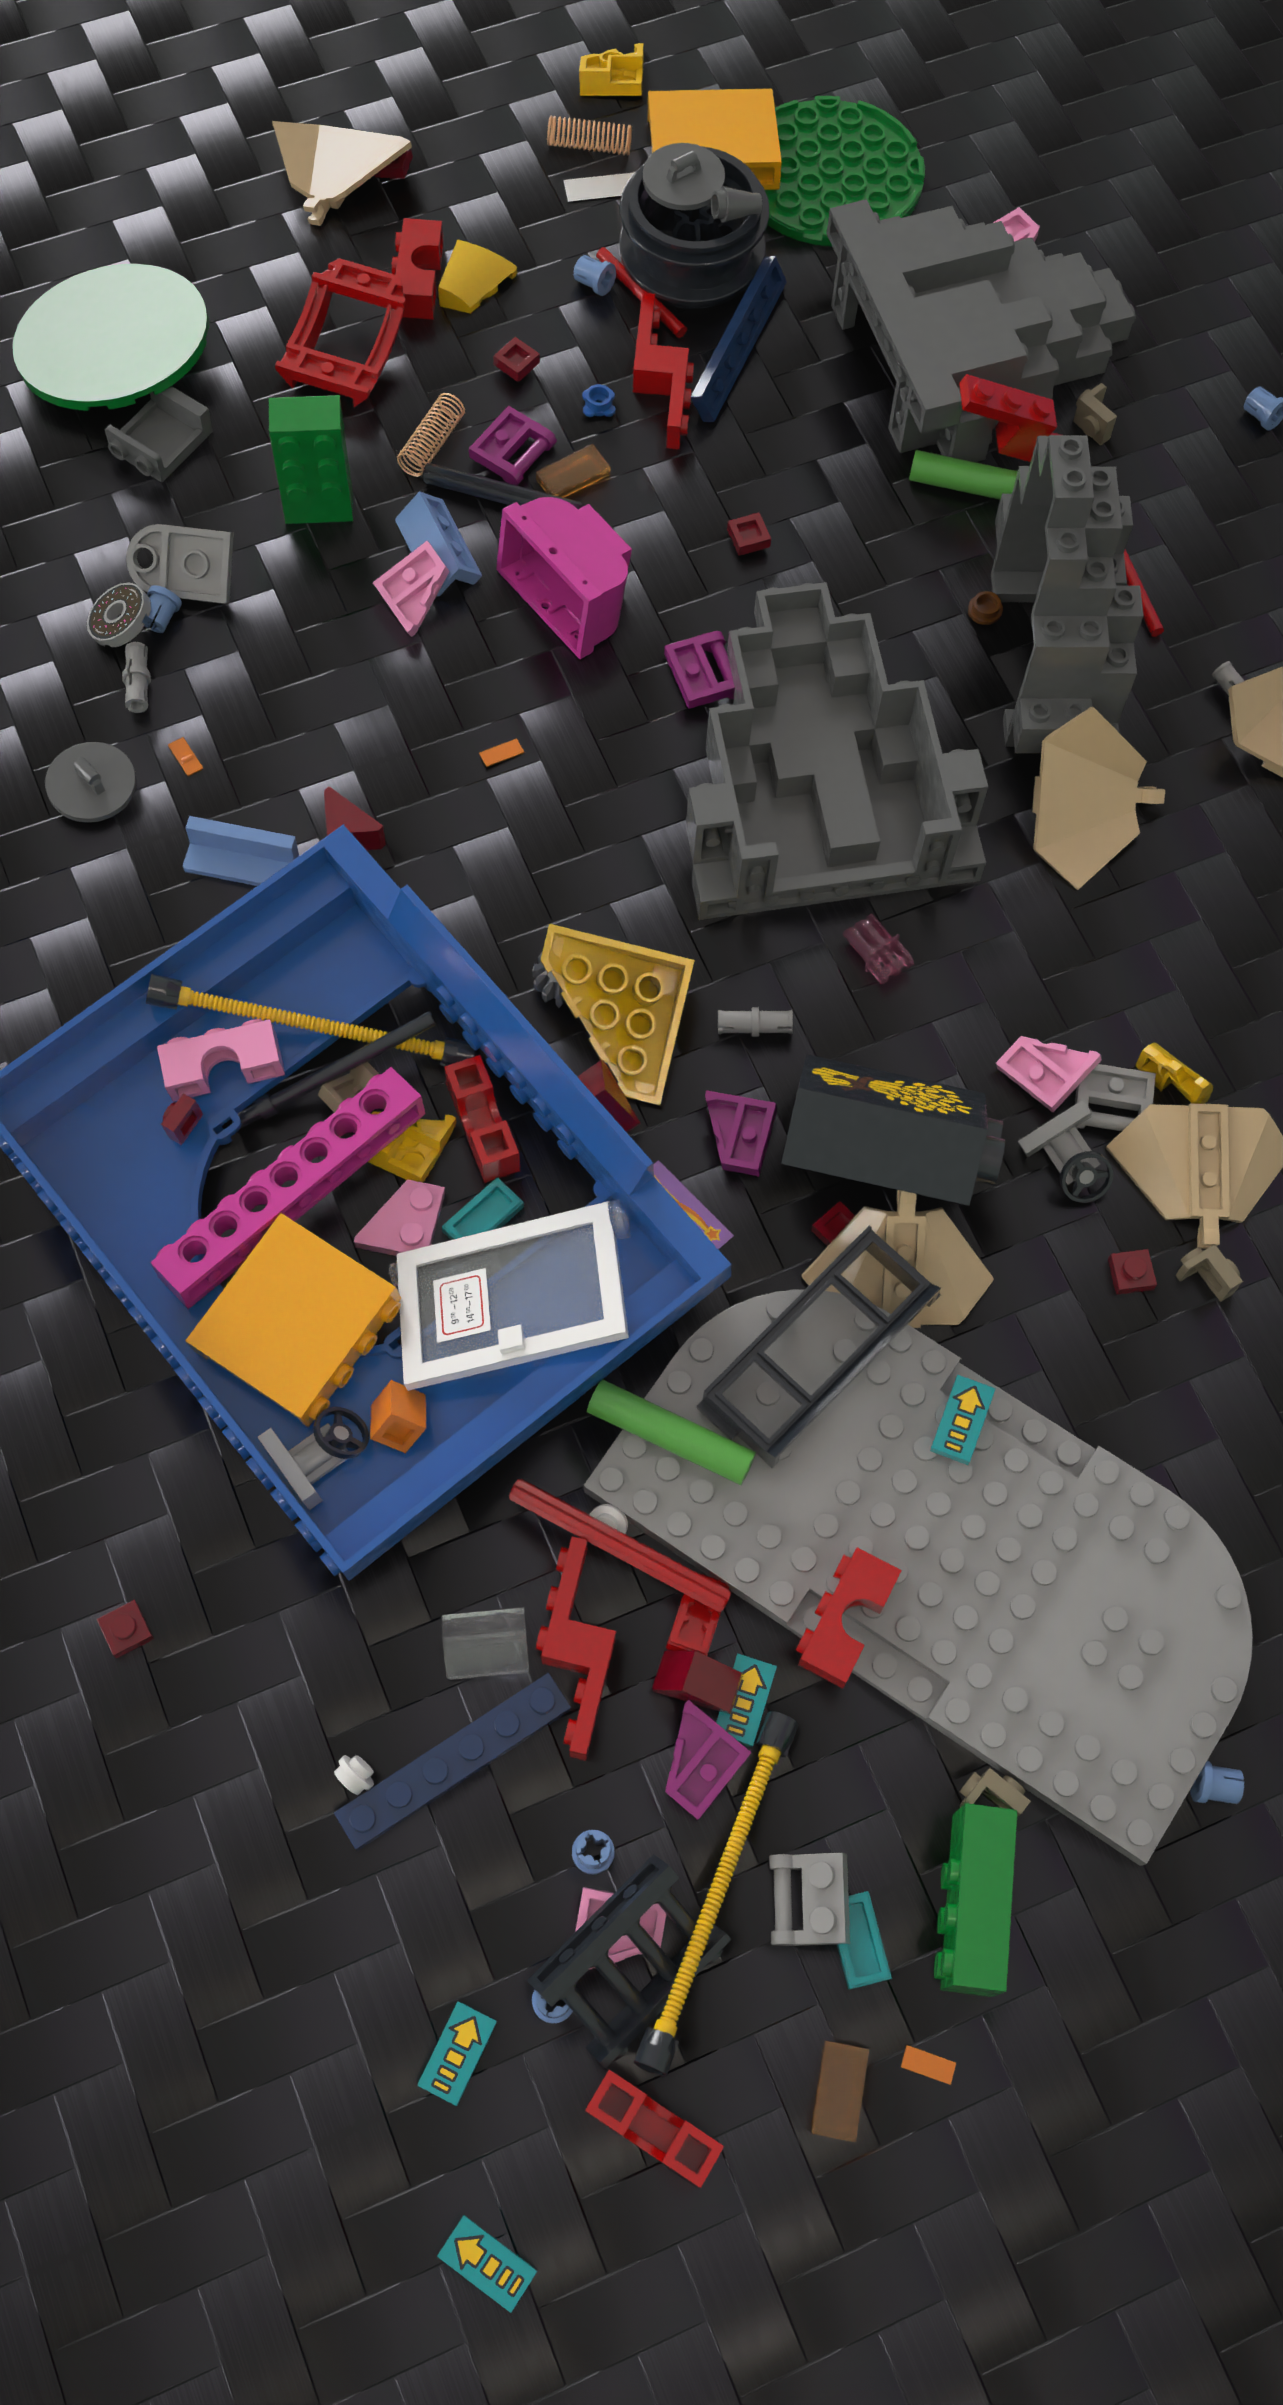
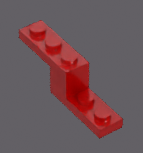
M642 292L633 369V392L670 396L666 448L679 449L681 435L687 436L689 415H683V409L690 410L692 389L686 388V383L693 384L694 363L688 362L689 348L657 345L658 334L653 333V329H659L661 308H655L654 293Z
M968 374L960 381L963 411L999 421L995 428L1000 454L1031 462L1038 436L1060 435L1053 433L1057 428L1052 399Z
M572 1536L569 1548L561 1547L556 1571L563 1573L559 1587L551 1586L546 1610L552 1611L549 1627L541 1626L536 1650L542 1651V1664L588 1675L587 1679L579 1678L574 1702L581 1704L577 1720L569 1718L563 1742L564 1744L571 1745L569 1750L570 1757L586 1761L616 1640V1631L570 1620L588 1550V1540Z

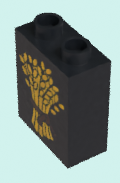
M807 1054L781 1164L970 1205L975 1182L993 1186L996 1184L1005 1148V1139H1001L1003 1121L987 1117L985 1093Z

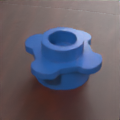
M596 384L582 393V398L585 400L583 413L587 417L603 415L610 417L615 414V406L612 405L615 393L607 386Z

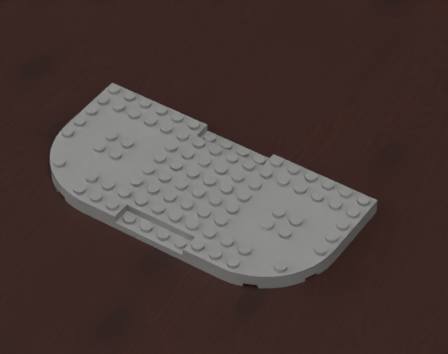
M804 1290L779 1291L753 1297L717 1314L686 1340L644 1399L728 1438L697 1409V1405L703 1399L704 1390ZM824 1291L764 1353L807 1393L812 1395L878 1326L843 1294ZM879 1308L887 1317L891 1315L887 1311ZM908 1324L786 1448L773 1468L756 1454L742 1485L734 1483L625 1430L621 1431L584 1484V1493L601 1504H611L625 1514L627 1522L709 1577L720 1580L728 1585L730 1591L800 1638H802L806 1628L815 1631L821 1619L820 1616L815 1614L816 1608L825 1591L831 1594L834 1593L840 1580L833 1577L844 1554L852 1557L856 1547L899 1568L902 1571L880 1614L862 1606L849 1608L842 1614V1625L845 1632L851 1638L865 1645L852 1673L1002 1774L1016 1780L1023 1788L1139 1866L1147 1864L1231 1721L1247 1683L1252 1657L1251 1614L1240 1574L1218 1535L1190 1505L1100 1446L1096 1449L962 1365L959 1363L960 1357ZM755 1362L722 1394L768 1438L801 1406ZM957 1374L996 1388L969 1465L930 1451ZM736 1436V1437L732 1440V1441H734V1442H736V1443H738V1444H740V1445H743V1446H745V1447L751 1449V1448H750L743 1440H741L738 1436Z

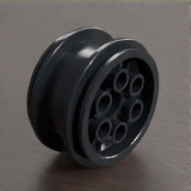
M710 147L704 148L713 152L724 167V187L761 194L762 210L760 214L721 222L720 219L713 218L711 203L694 210H675L665 207L653 200L644 188V164L628 180L621 195L620 216L623 227L619 238V252L622 264L632 280L648 293H654L661 303L677 308H711L732 300L750 285L766 254L764 234L768 226L770 207L762 184L751 169L741 160L724 151Z

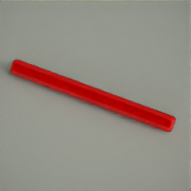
M518 1479L514 1483L509 1494L511 1501L574 1535L588 1540L589 1543L717 1612H722L726 1607L731 1592L725 1587L524 1479Z

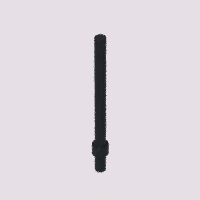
M429 1011L273 1095L267 1093L254 1101L255 1104L238 1113L241 1119L240 1129L261 1118L264 1120L271 1118L279 1113V1108L437 1025L433 1015Z

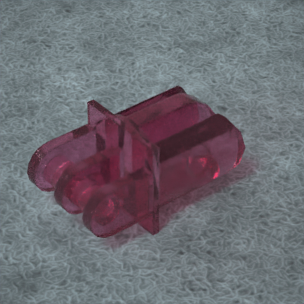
M873 913L868 915L866 920H860L854 927H849L843 932L845 939L866 962L865 971L870 970L882 984L889 981L888 977L890 975H899L901 968L904 966L909 968L914 964L910 953L898 941L900 936L897 934L892 937ZM895 954L898 958L894 959L892 955Z

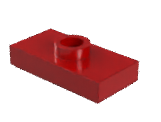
M700 1574L712 1580L713 1582L725 1587L726 1589H729V1586L721 1582L720 1580ZM683 1594L666 1649L671 1651H698L707 1656L721 1612H717Z

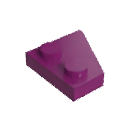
M706 1090L705 1097L722 1169L760 1176L778 1111L777 1104Z
M688 1700L684 1705L665 1792L699 1820L752 1752Z

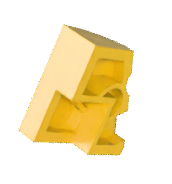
M644 43L634 44V52L623 55L617 49H611L601 54L581 56L579 68L580 96H642Z
M457 240L438 286L439 305L471 314L480 306L483 299L493 296L498 291L499 283L507 277L511 279L516 277L517 266L488 249L466 241Z
M1152 1043L1144 1048L1135 1064L1140 1071L1156 1073L1155 1086L1160 1091L1172 1083L1192 1104L1206 1103L1213 1091V1085L1187 1067L1157 1043Z
M377 1111L372 1112L373 1115L381 1113ZM445 1115V1120H417L368 1162L406 1180L423 1183L441 1155L456 1125V1117Z

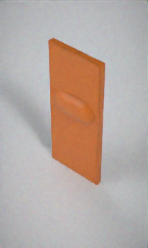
M184 737L168 744V747L187 776L203 769Z
M514 739L482 751L479 755L486 767L523 754L524 750L518 740Z
M906 2045L901 2068L951 2085L956 2067V2062Z

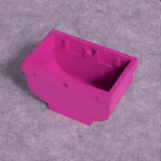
M543 497L521 506L515 502L502 509L496 570L579 659H582L593 653L594 646L611 636L618 627L632 549L589 504L577 509L562 499Z

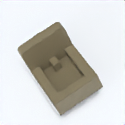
M1100 383L1092 390H1085L1079 396L1073 420L1086 435L1092 437L1100 445L1110 439L1117 418L1111 410L1102 404L1107 389L1103 383Z
M366 1062L351 1070L349 1074L323 1084L318 1096L335 1113L338 1106L344 1100L356 1096L366 1087L368 1081L379 1073Z
M1215 1244L1204 1251L1198 1247L1186 1254L1180 1260L1183 1265L1176 1274V1277L1181 1282L1198 1271L1220 1302L1233 1295L1243 1282L1237 1266L1230 1259H1226Z
M991 1768L982 1776L974 1772L959 1791L965 1796L959 1805L960 1808L965 1803L974 1804L982 1794L998 1808L1017 1810V1817L1022 1814L1031 1802L1023 1795L1025 1789L1016 1780L1007 1775L1002 1778Z

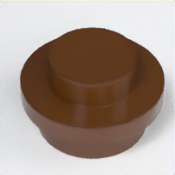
M989 591L978 593L971 599L968 606V613L971 619L981 625L996 623L1003 611L1000 598L995 593Z

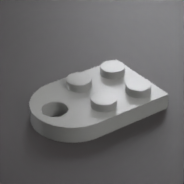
M162 524L147 526L138 531L129 543L126 555L128 571L133 581L145 592H148L151 586L157 585L172 591L182 599L228 604L230 602L234 533ZM143 548L149 549L153 554V563L147 569L142 568L137 561L138 552Z

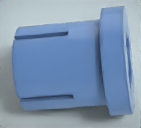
M583 255L575 264L573 276L576 281L593 288L594 293L604 296L611 290L614 284L616 267L608 261L600 262Z
M1259 386L1246 398L1243 406L1244 410L1261 421V426L1266 430H1272L1282 421L1283 397L1276 398Z
M153 585L147 592L151 602V612L149 617L145 614L142 622L149 629L157 615L151 630L163 633L173 613L179 611L182 601L172 591Z
M1207 1760L1190 1789L1192 1800L1199 1803L1214 1800L1238 1804L1242 1799L1244 1791L1243 1773L1241 1770L1212 1766L1210 1761Z
M599 1830L583 1832L574 1841L572 1847L573 1861L578 1869L584 1873L594 1875L604 1872L610 1867L614 1859L612 1840L608 1835ZM593 1840L595 1845H604V1848L600 1851L599 1862L598 1860L594 1861L591 1855L584 1857L581 1854L586 1851L587 1841Z
M534 1990L532 2005L536 2015L541 2020L553 2024L560 2023L572 2014L573 2011L567 2004L564 2007L556 2006L553 2012H548L546 2010L547 2002Z

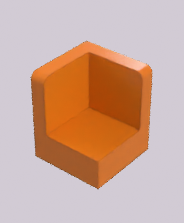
M391 1380L371 1404L370 1439L406 1453L426 1430V1395L415 1389L408 1391L403 1384Z

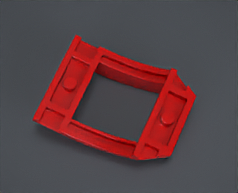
M339 258L328 264V270L322 273L313 272L311 276L312 283L303 311L285 346L286 352L282 360L276 362L275 369L292 389L297 381L351 397L353 398L354 407H356L369 397L388 360L404 314L406 299L400 276ZM333 293L387 308L380 332L365 365L314 350Z

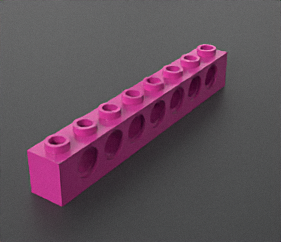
M392 1067L383 1074H377L372 1077L362 1091L353 1098L344 1100L338 1106L336 1112L324 1122L321 1121L313 1125L303 1139L294 1146L286 1147L279 1154L277 1160L265 1170L255 1172L244 1187L235 1194H230L223 1198L218 1204L217 1209L206 1218L195 1221L188 1228L187 1233L174 1244L164 1246L158 1252L156 1258L150 1262L158 1278L187 1309H190L241 1267L280 1213L294 1222L424 1116L426 1113L422 1096ZM375 1109H384L379 1114H370ZM349 1132L355 1133V1134H354L352 1137H350V1138H347V1139L340 1138V1137H341L342 1135H344L345 1133H349ZM319 1156H324V1157H326V1158H325L323 1161H321V1162H318V1163H312V1162H311V1161H312L314 1158H316V1157H319ZM287 1181H296L290 1187H281ZM258 1205H266V1207L259 1212H251V1210ZM227 1230H236L235 1233L229 1237H221V1235ZM206 1254L201 1261L190 1262L194 1256Z

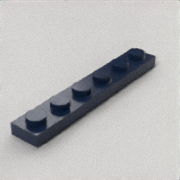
M776 256L763 258L690 396L703 422H714L787 283Z
M548 1672L334 1812L356 1851H359L571 1711V1706Z

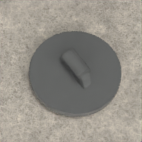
M674 143L663 146L648 157L643 167V184L646 192L657 203L675 210H694L707 206L711 203L713 191L720 190L725 182V171L719 158L710 150L691 143Z
M86 742L64 750L53 760L46 774L45 788L51 804L63 816L79 822H98L113 817L128 805L135 793L136 774L130 759L120 749L106 743Z

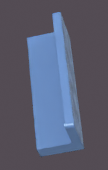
M419 491L395 519L411 553L428 541L450 571L437 596H440L455 579L474 585L482 577V574L443 499Z
M189 816L186 825L190 845L183 868L188 873L258 886L299 857L295 836Z

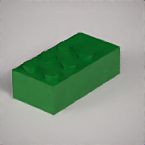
M340 395L269 398V434L285 523L353 521L352 482Z
M965 1803L952 1816L950 1858L948 1863H943L941 1871V1889L947 1890L946 1906L939 1909L937 1923L938 1934H944L942 1952L936 1953L934 1964V1978L941 1979L940 1990L993 1997L1005 1993L1007 1990L1017 1810Z

